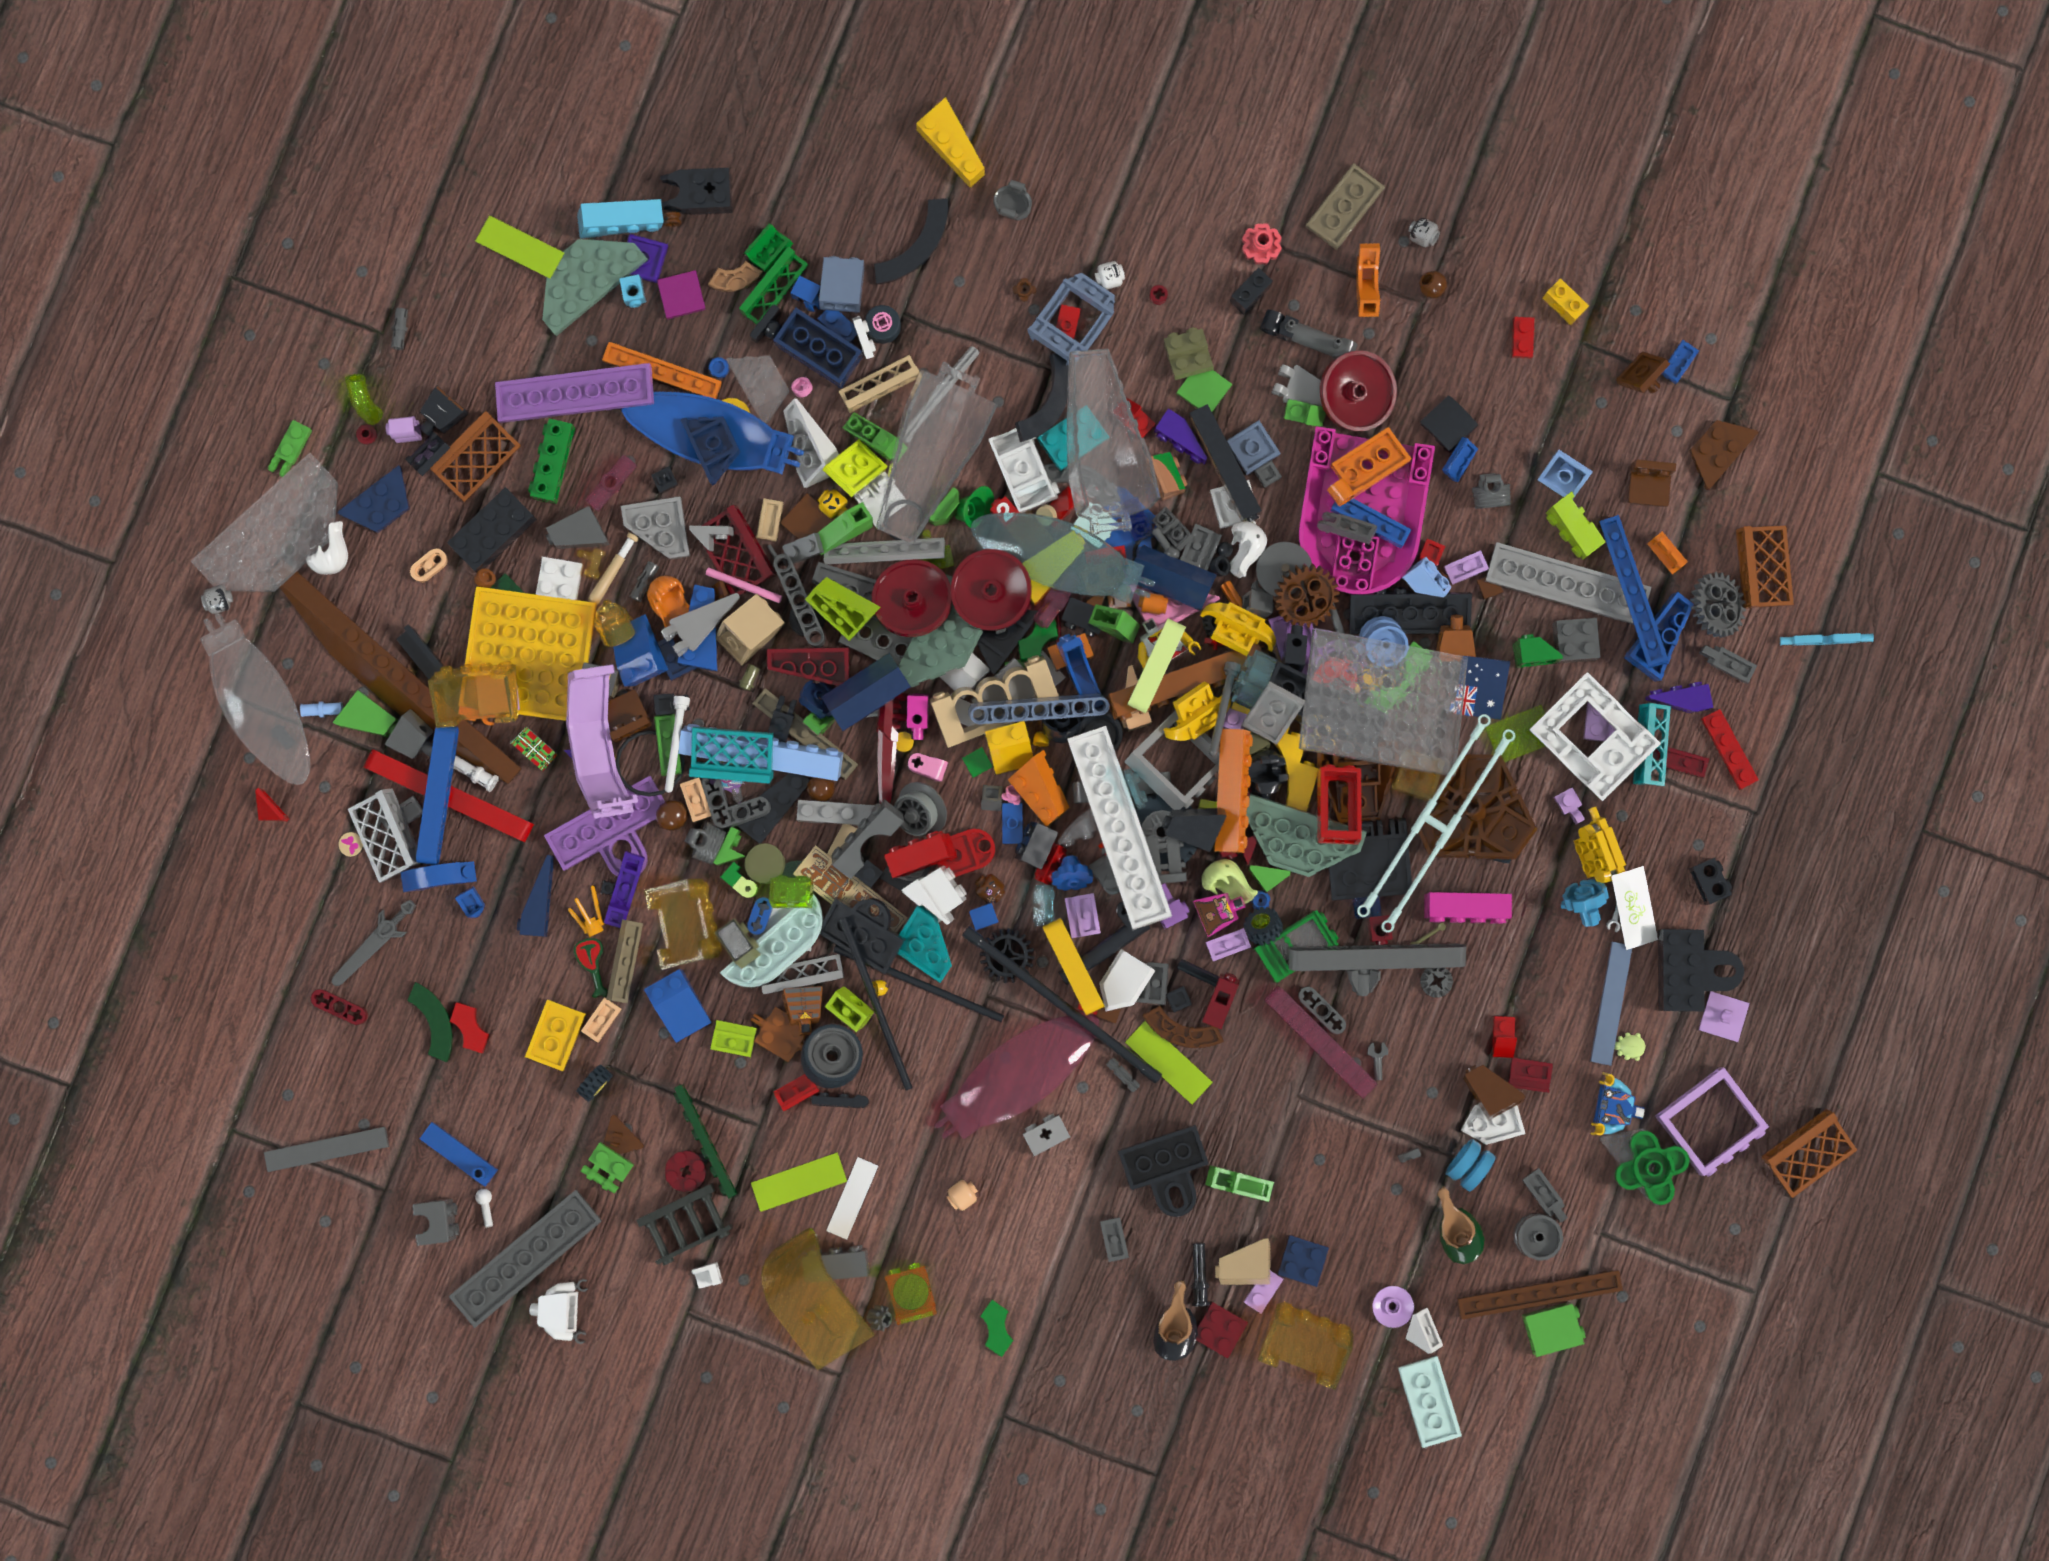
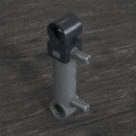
M1270 309L1266 310L1259 328L1268 335L1278 336L1277 338L1289 343L1293 341L1329 355L1333 359L1341 354L1356 351L1358 346L1357 343L1350 339L1335 337L1299 323L1298 319L1288 315L1284 316Z

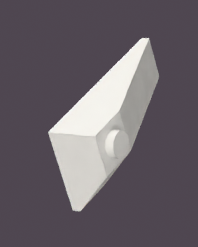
M793 399L783 411L788 433L794 436V446L792 447L804 451L803 456L796 455L797 461L801 463L799 468L796 467V470L804 488H808L830 477L823 471V468L837 457L839 453L798 399Z

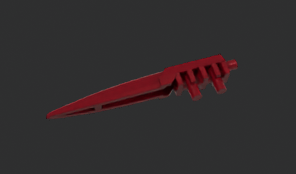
M901 693L894 700L878 709L879 804L884 799L891 803L896 746L898 742V732L896 730L900 729V725H897L898 721H907L906 713H898V709H901L902 706L899 705V701H907V693Z

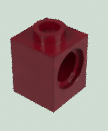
M1390 915L1367 918L1370 942H1376V945L1388 944V940L1393 939L1392 931L1385 932L1383 936H1378L1375 933L1376 926L1382 925L1384 921L1388 920ZM1389 922L1385 923V929H1391V924Z

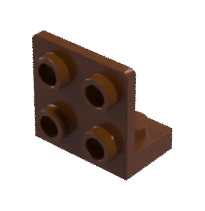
M1636 459L1631 464L1628 503L1667 507L1669 505L1671 475L1676 471V463Z
M635 689L608 701L609 734L614 742H618L652 726Z

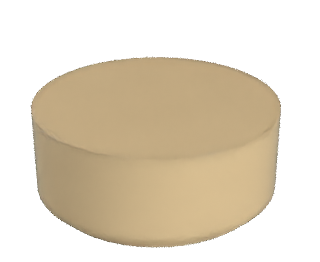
M1043 505L1036 511V518L1040 524L1049 526L1056 521L1057 513L1052 506Z

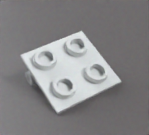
M885 471L853 496L858 503H864L873 517L875 527L884 521L885 513L893 503L905 500ZM901 504L893 508L889 517L907 504Z

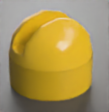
M1038 731L1034 735L1033 745L1047 747L1049 746V739L1042 731Z
M884 980L872 981L877 997L887 993L888 987H885L887 983Z

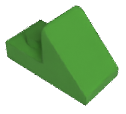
M1288 399L1283 418L1306 425L1322 427L1326 413L1321 405Z
M811 712L803 722L819 735L820 733L823 734L835 719L832 715L819 719Z
M733 827L730 828L713 862L714 864L720 866L746 857L732 850L733 846L737 847L741 839L739 830Z

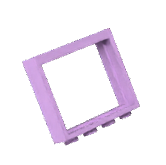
M1723 1067L1717 1068L1655 1115L1676 1145L1688 1153L1689 1162L1697 1173L1701 1176L1707 1175V1177L1717 1171L1716 1167L1718 1165L1731 1161L1734 1158L1732 1155L1738 1150L1742 1152L1748 1148L1751 1140L1754 1138L1757 1140L1765 1135V1130L1769 1127ZM1723 1079L1758 1126L1704 1166L1669 1119Z

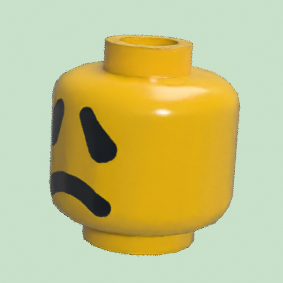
M827 489L818 499L819 510L830 519L836 518L848 510L846 508L847 499L836 489Z

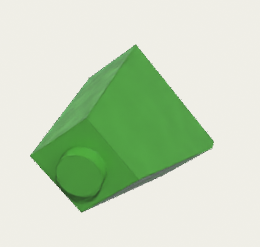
M1098 604L1095 605L1088 622L1118 640L1129 643L1134 642L1140 624L1125 611Z
M357 690L333 723L340 727L388 737L399 720L364 693Z

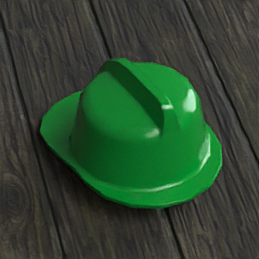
M980 486L970 496L962 498L957 505L955 518L966 523L969 528H977L990 514L991 504L994 502L992 490L989 487Z

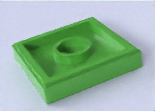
M1212 370L1189 376L1176 394L1196 409L1208 404L1211 411H1213L1232 384Z

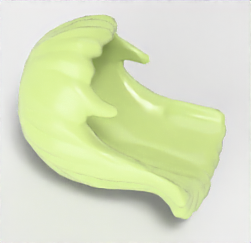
M1217 860L1209 865L1202 874V886L1205 890H1210L1216 895L1218 893L1215 888L1223 893H1228L1231 900L1241 896L1244 903L1247 904L1258 894L1257 890H1253L1249 886L1241 869L1231 860Z

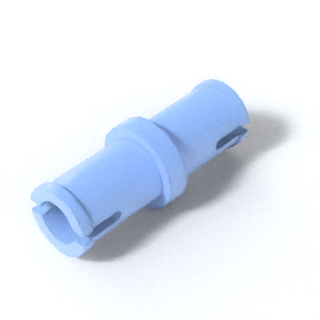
M320 701L318 704H300L301 717L319 716L322 718L325 715H339L343 710L342 702L324 703Z

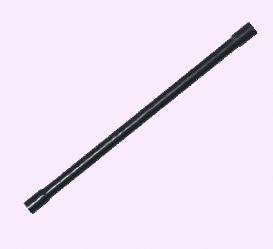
M970 926L963 932L962 936L974 946L979 947L1124 1058L1154 1084L1159 1081L1162 1073L1132 1053L986 941L982 935Z

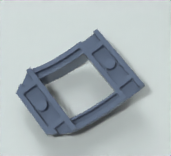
M1083 273L1076 274L1069 279L1065 278L1027 332L1032 342L1035 339L1067 360L1066 365H1077L1114 314L1115 295ZM1070 291L1102 312L1080 343L1049 323Z

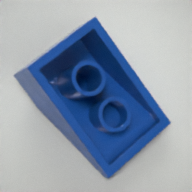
M642 615L611 630L616 666L624 686H636L668 671L646 615Z
M682 969L673 972L644 989L676 1043L712 1023Z

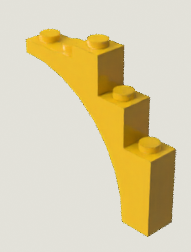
M1238 699L1237 702L1233 701L1231 709L1248 714L1253 706H1250L1248 701ZM1288 728L1278 744H1275L1279 753L1285 758V771L1289 776L1285 805L1307 812L1319 769L1315 768L1316 764L1304 761L1303 764L1300 763L1307 740L1303 739V735L1291 732V735L1288 734Z

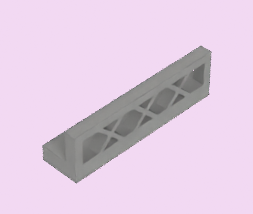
M840 954L793 963L782 974L778 975L780 977L776 983L764 984L762 991L763 994L783 991V989L798 988L842 979L844 974ZM836 959L838 971L829 972L823 968L827 961ZM819 962H824L822 966L817 964ZM809 964H814L820 968L816 975L809 976L804 973ZM799 966H804L802 970L797 968ZM790 968L800 972L794 980L784 977V974Z

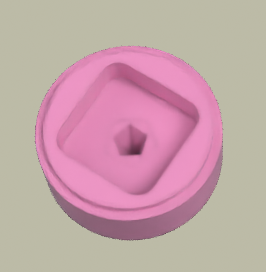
M806 377L797 378L791 386L793 393L797 397H806L813 388L810 380Z

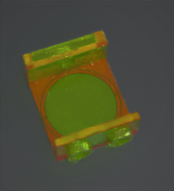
M920 1262L908 1265V1269L900 1271V1268L888 1271L889 1274L885 1275V1281L888 1284L897 1325L937 1314L925 1265L920 1266Z

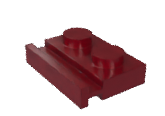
M1511 1058L1509 1084L1518 1089L1549 1093L1553 1064Z

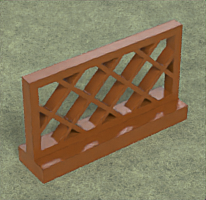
M485 411L430 469L455 494L466 502L521 445ZM492 423L498 428V437H486V429ZM475 440H484V451H472V443ZM487 440H498V451H487ZM501 440H510L515 446L510 451H501ZM461 454H470V466L458 465V457ZM472 454H484V466H472ZM487 454H499V462L495 466H487ZM447 468H456V480H447L442 473ZM458 468H470V480H458ZM473 468H484V477L481 480H473ZM450 482H456V488ZM458 482H470V491L465 496L458 491Z
M1744 526L1737 529L1736 539L1741 591L1744 594L1742 600L1746 601L1743 604V608L1794 605L1786 526ZM1774 531H1780L1781 540L1778 543L1770 537ZM1753 532H1759L1764 537L1759 544L1753 539ZM1766 540L1774 546L1770 553L1761 547ZM1777 549L1783 554V559L1780 563L1772 557ZM1758 550L1766 557L1761 564L1755 559V554ZM1768 560L1776 566L1772 573L1763 567ZM1779 569L1785 575L1782 583L1774 577ZM1760 570L1768 576L1763 584L1757 579V573ZM1770 580L1779 586L1774 593L1765 587ZM1781 589L1786 593L1787 601H1781L1776 597ZM1762 590L1770 596L1766 602L1759 601V593Z
M1825 1109L1761 1156L1791 1198L1795 1197L1857 1151L1832 1111ZM1831 1125H1834L1837 1129L1835 1138L1826 1136L1827 1128ZM1815 1137L1821 1138L1819 1150L1810 1148L1811 1140ZM1825 1139L1835 1140L1833 1152L1823 1150ZM1839 1141L1846 1142L1849 1146V1149L1844 1153H1837ZM1797 1150H1805L1803 1162L1793 1160ZM1809 1151L1818 1152L1816 1164L1807 1162ZM1823 1153L1832 1155L1831 1162L1828 1165H1821ZM1782 1161L1788 1162L1786 1173H1780L1776 1168ZM1793 1163L1802 1164L1800 1176L1791 1174ZM1806 1165L1816 1167L1813 1176L1805 1177ZM1790 1177L1799 1178L1798 1187L1794 1190H1791L1789 1187Z

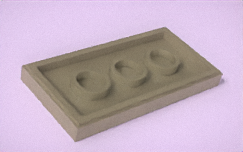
M1353 163L1305 227L1338 250L1385 189V186Z

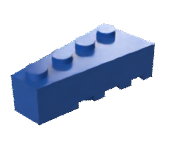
M1679 592L1671 594L1654 617L1668 661L1671 659L1674 647L1678 643L1680 633L1692 610L1691 607L1694 605ZM1639 638L1624 656L1627 661L1654 682L1662 680L1666 666L1669 664L1668 662L1648 668Z

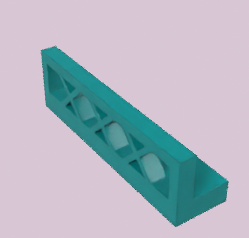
M1653 703L1639 704L1638 722L1653 736L1655 731L1659 729L1662 733V738L1659 740L1661 744L1656 748L1660 752V759L1656 762L1652 752L1634 769V785L1665 786L1671 706ZM1656 709L1664 710L1663 719L1660 722L1656 718ZM1654 769L1659 773L1658 781L1651 780V772Z

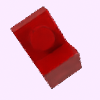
M1128 398L1113 411L1141 439L1156 426V423L1142 411V407Z
M1493 1016L1492 1057L1513 1058L1517 1037H1515V1017Z

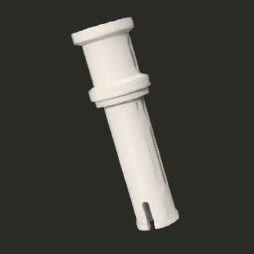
M455 756V770L471 778L472 783H478L485 787L488 792L494 789L499 779L497 775L493 776L484 771L483 767H475Z

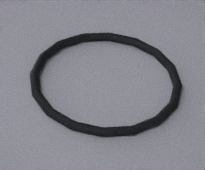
M647 730L637 732L627 738L618 749L615 762L618 774L626 788L635 794L651 797L662 795L666 791L663 789L648 793L636 790L627 784L621 775L619 765L622 750L628 742L641 735H656V731ZM679 754L682 774H678V776L674 780L673 788L676 786V784L683 775L685 767V760L683 754Z

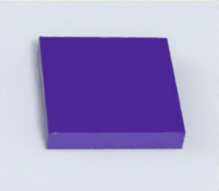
M629 234L627 242L634 243L648 259L629 276L640 275L643 280L658 283L657 280L660 277L668 244Z

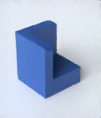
M799 275L791 291V297L797 301L802 299L812 304L817 294H820L821 286Z
M992 903L969 911L976 931L999 923Z

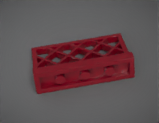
M731 505L726 508V511L701 525L711 526L716 523V526H719L721 519L728 516L731 521L730 527L735 528L736 532L734 534L739 535L741 539L739 547L729 545L731 536H727L725 544L715 542L714 536V545L725 546L722 558L715 556L712 551L707 549L706 551L719 572L726 574L723 571L725 561L734 563L732 575H727L744 580L745 582H752L751 584L755 586L777 575L738 506ZM728 547L738 549L735 561L725 559ZM741 551L748 552L751 556L749 565L739 562ZM738 564L748 567L745 578L735 576ZM751 568L758 569L762 577L756 581L749 580ZM725 583L731 595L738 593L741 596L748 592L743 589L735 592L733 585Z

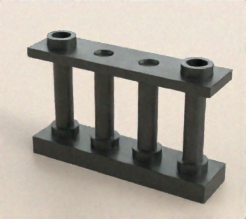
M713 1183L636 1220L639 1227L645 1225L653 1237L662 1257L655 1261L657 1265L662 1263L665 1266L675 1261L673 1257L716 1236L721 1239L730 1234L729 1230L733 1228L732 1224L724 1226L711 1198L713 1197L712 1192L716 1191ZM701 1199L702 1202L704 1201L717 1228L716 1232L707 1236L693 1208V1201ZM681 1207L683 1211H686L699 1239L689 1245L674 1216L676 1215L675 1210ZM662 1216L664 1219H667L680 1249L670 1254L656 1226V1219Z

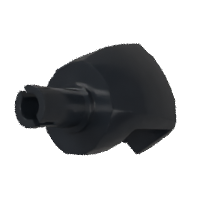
M1265 750L1251 756L1252 763L1248 773L1251 779L1249 789L1254 793H1258L1259 797L1271 800V793L1278 792L1282 783L1289 780V776L1281 771V765H1286L1284 756L1276 753L1274 750Z

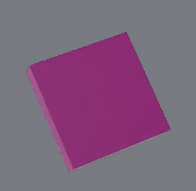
M696 270L657 280L667 319L706 310Z

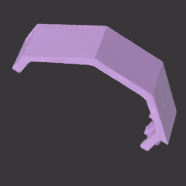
M613 665L574 670L568 673L566 726L576 780L594 819L634 812L632 804L638 802L637 794L628 795L618 774L612 740L609 734V677L614 673Z

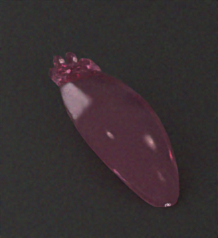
M1094 1014L1086 1016L1099 1026V1020ZM1067 1015L1046 1021L1023 1031L994 1050L976 1067L964 1082L958 1094L940 1106L946 1116L934 1124V1126L940 1128L945 1122L950 1120L953 1127L943 1132L942 1137L945 1139L957 1130L964 1140L982 1126L995 1124L1022 1113L1048 1096L1070 1075L1083 1059L1096 1037Z

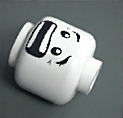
M1115 261L1099 265L1098 273H1095L1096 283L1101 284L1106 290L1121 286L1122 280H1125L1122 265H1118Z

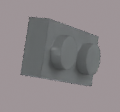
M813 533L782 546L784 554L790 557L793 564L824 553L819 533Z
M1120 1217L1100 1221L1108 1261L1112 1262L1129 1258Z

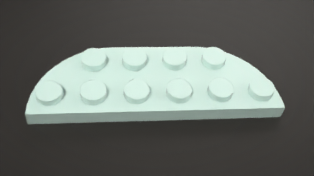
M811 893L757 940L760 946L757 949L761 953L759 957L743 969L733 961L720 973L728 981L742 987H757L775 979L815 943L820 934L823 914L816 896Z

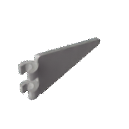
M1282 364L1278 375L1290 379L1287 388L1276 383L1272 394L1283 396L1284 403H1287L1288 399L1322 406L1320 400L1321 380L1298 365H1295L1292 369Z
M732 594L669 621L671 626L661 631L663 637L668 642L676 634L679 635L683 641L673 646L674 651L679 657L685 654L688 649L692 652L695 651L740 598L739 594Z

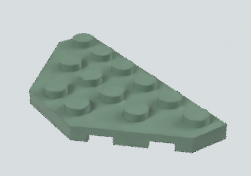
M578 239L564 251L565 254L551 279L547 277L542 320L556 336L559 335L620 284L619 278L628 277L648 259L634 243Z
M946 575L951 585L953 577ZM952 603L951 611L941 626L926 635L913 637L898 667L911 687H915L927 679L932 680L945 675V672L955 668L957 670L966 666L983 631L964 621Z
M1250 794V803L1246 816H1248L1253 833L1270 865L1310 877L1316 874V872L1361 851L1367 831L1362 830V839L1358 845L1317 843V815ZM1328 819V830L1348 831V825Z

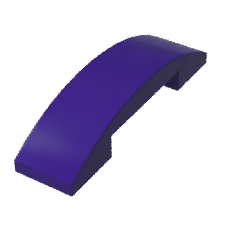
M625 851L604 920L605 924L621 928L622 920L627 919L645 860L644 856Z

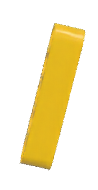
M1059 918L1043 926V930L1086 1016L1105 1007L1062 919Z

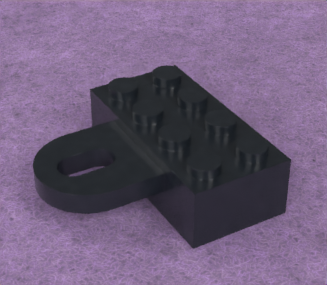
M1658 930V1011L1704 1012V991H1730L1741 983L1744 976V966L1740 958L1730 951L1704 950V930ZM1717 965H1730L1734 969V974L1731 977H1717L1714 974V967Z
M1195 1124L1117 1150L1130 1190L1150 1184L1158 1207L1163 1213L1172 1217L1184 1216L1193 1209L1197 1195L1189 1171L1209 1164ZM1173 1186H1177L1180 1189L1184 1200L1180 1208H1175L1172 1205L1169 1196V1189Z

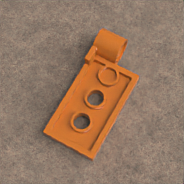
M1387 427L1331 464V468L1340 480L1332 484L1327 491L1340 507L1409 463L1411 457L1390 428ZM1380 450L1386 451L1388 458L1381 459L1378 456V452ZM1362 462H1371L1372 468L1369 470L1364 469Z

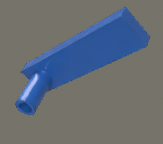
M434 1122L430 1123L419 1138L484 1187L488 1185L498 1171L497 1168Z

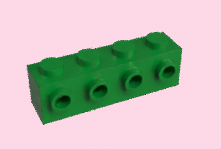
M549 419L548 424H544V440L538 447L540 457L539 461L534 464L533 474H535L534 481L530 482L528 490L534 500L557 505L575 431L572 423Z

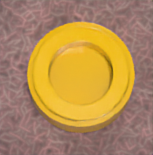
M907 732L898 733L896 749L900 752L910 751L914 745L911 734Z

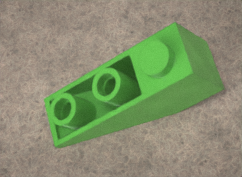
M855 412L843 426L845 431L893 463L896 462L906 448L896 436Z
M863 502L848 509L818 532L824 553L820 555L873 527V517Z

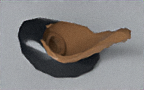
M1178 1281L1174 1284L1175 1293L1171 1306L1161 1315L1155 1327L1154 1349L1162 1359L1176 1361L1186 1358L1195 1347L1198 1335L1197 1324L1193 1313L1185 1307L1183 1302L1186 1289L1184 1281Z

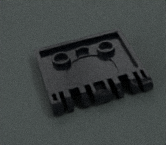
M1405 817L1397 818L1398 834L1395 832L1394 819H1389L1388 828L1390 835H1383L1381 819L1376 820L1377 836H1374L1372 820L1361 821L1362 830L1367 831L1361 851L1328 867L1331 901L1367 898L1374 891L1408 837ZM1409 846L1377 894L1378 897L1405 895L1412 885Z

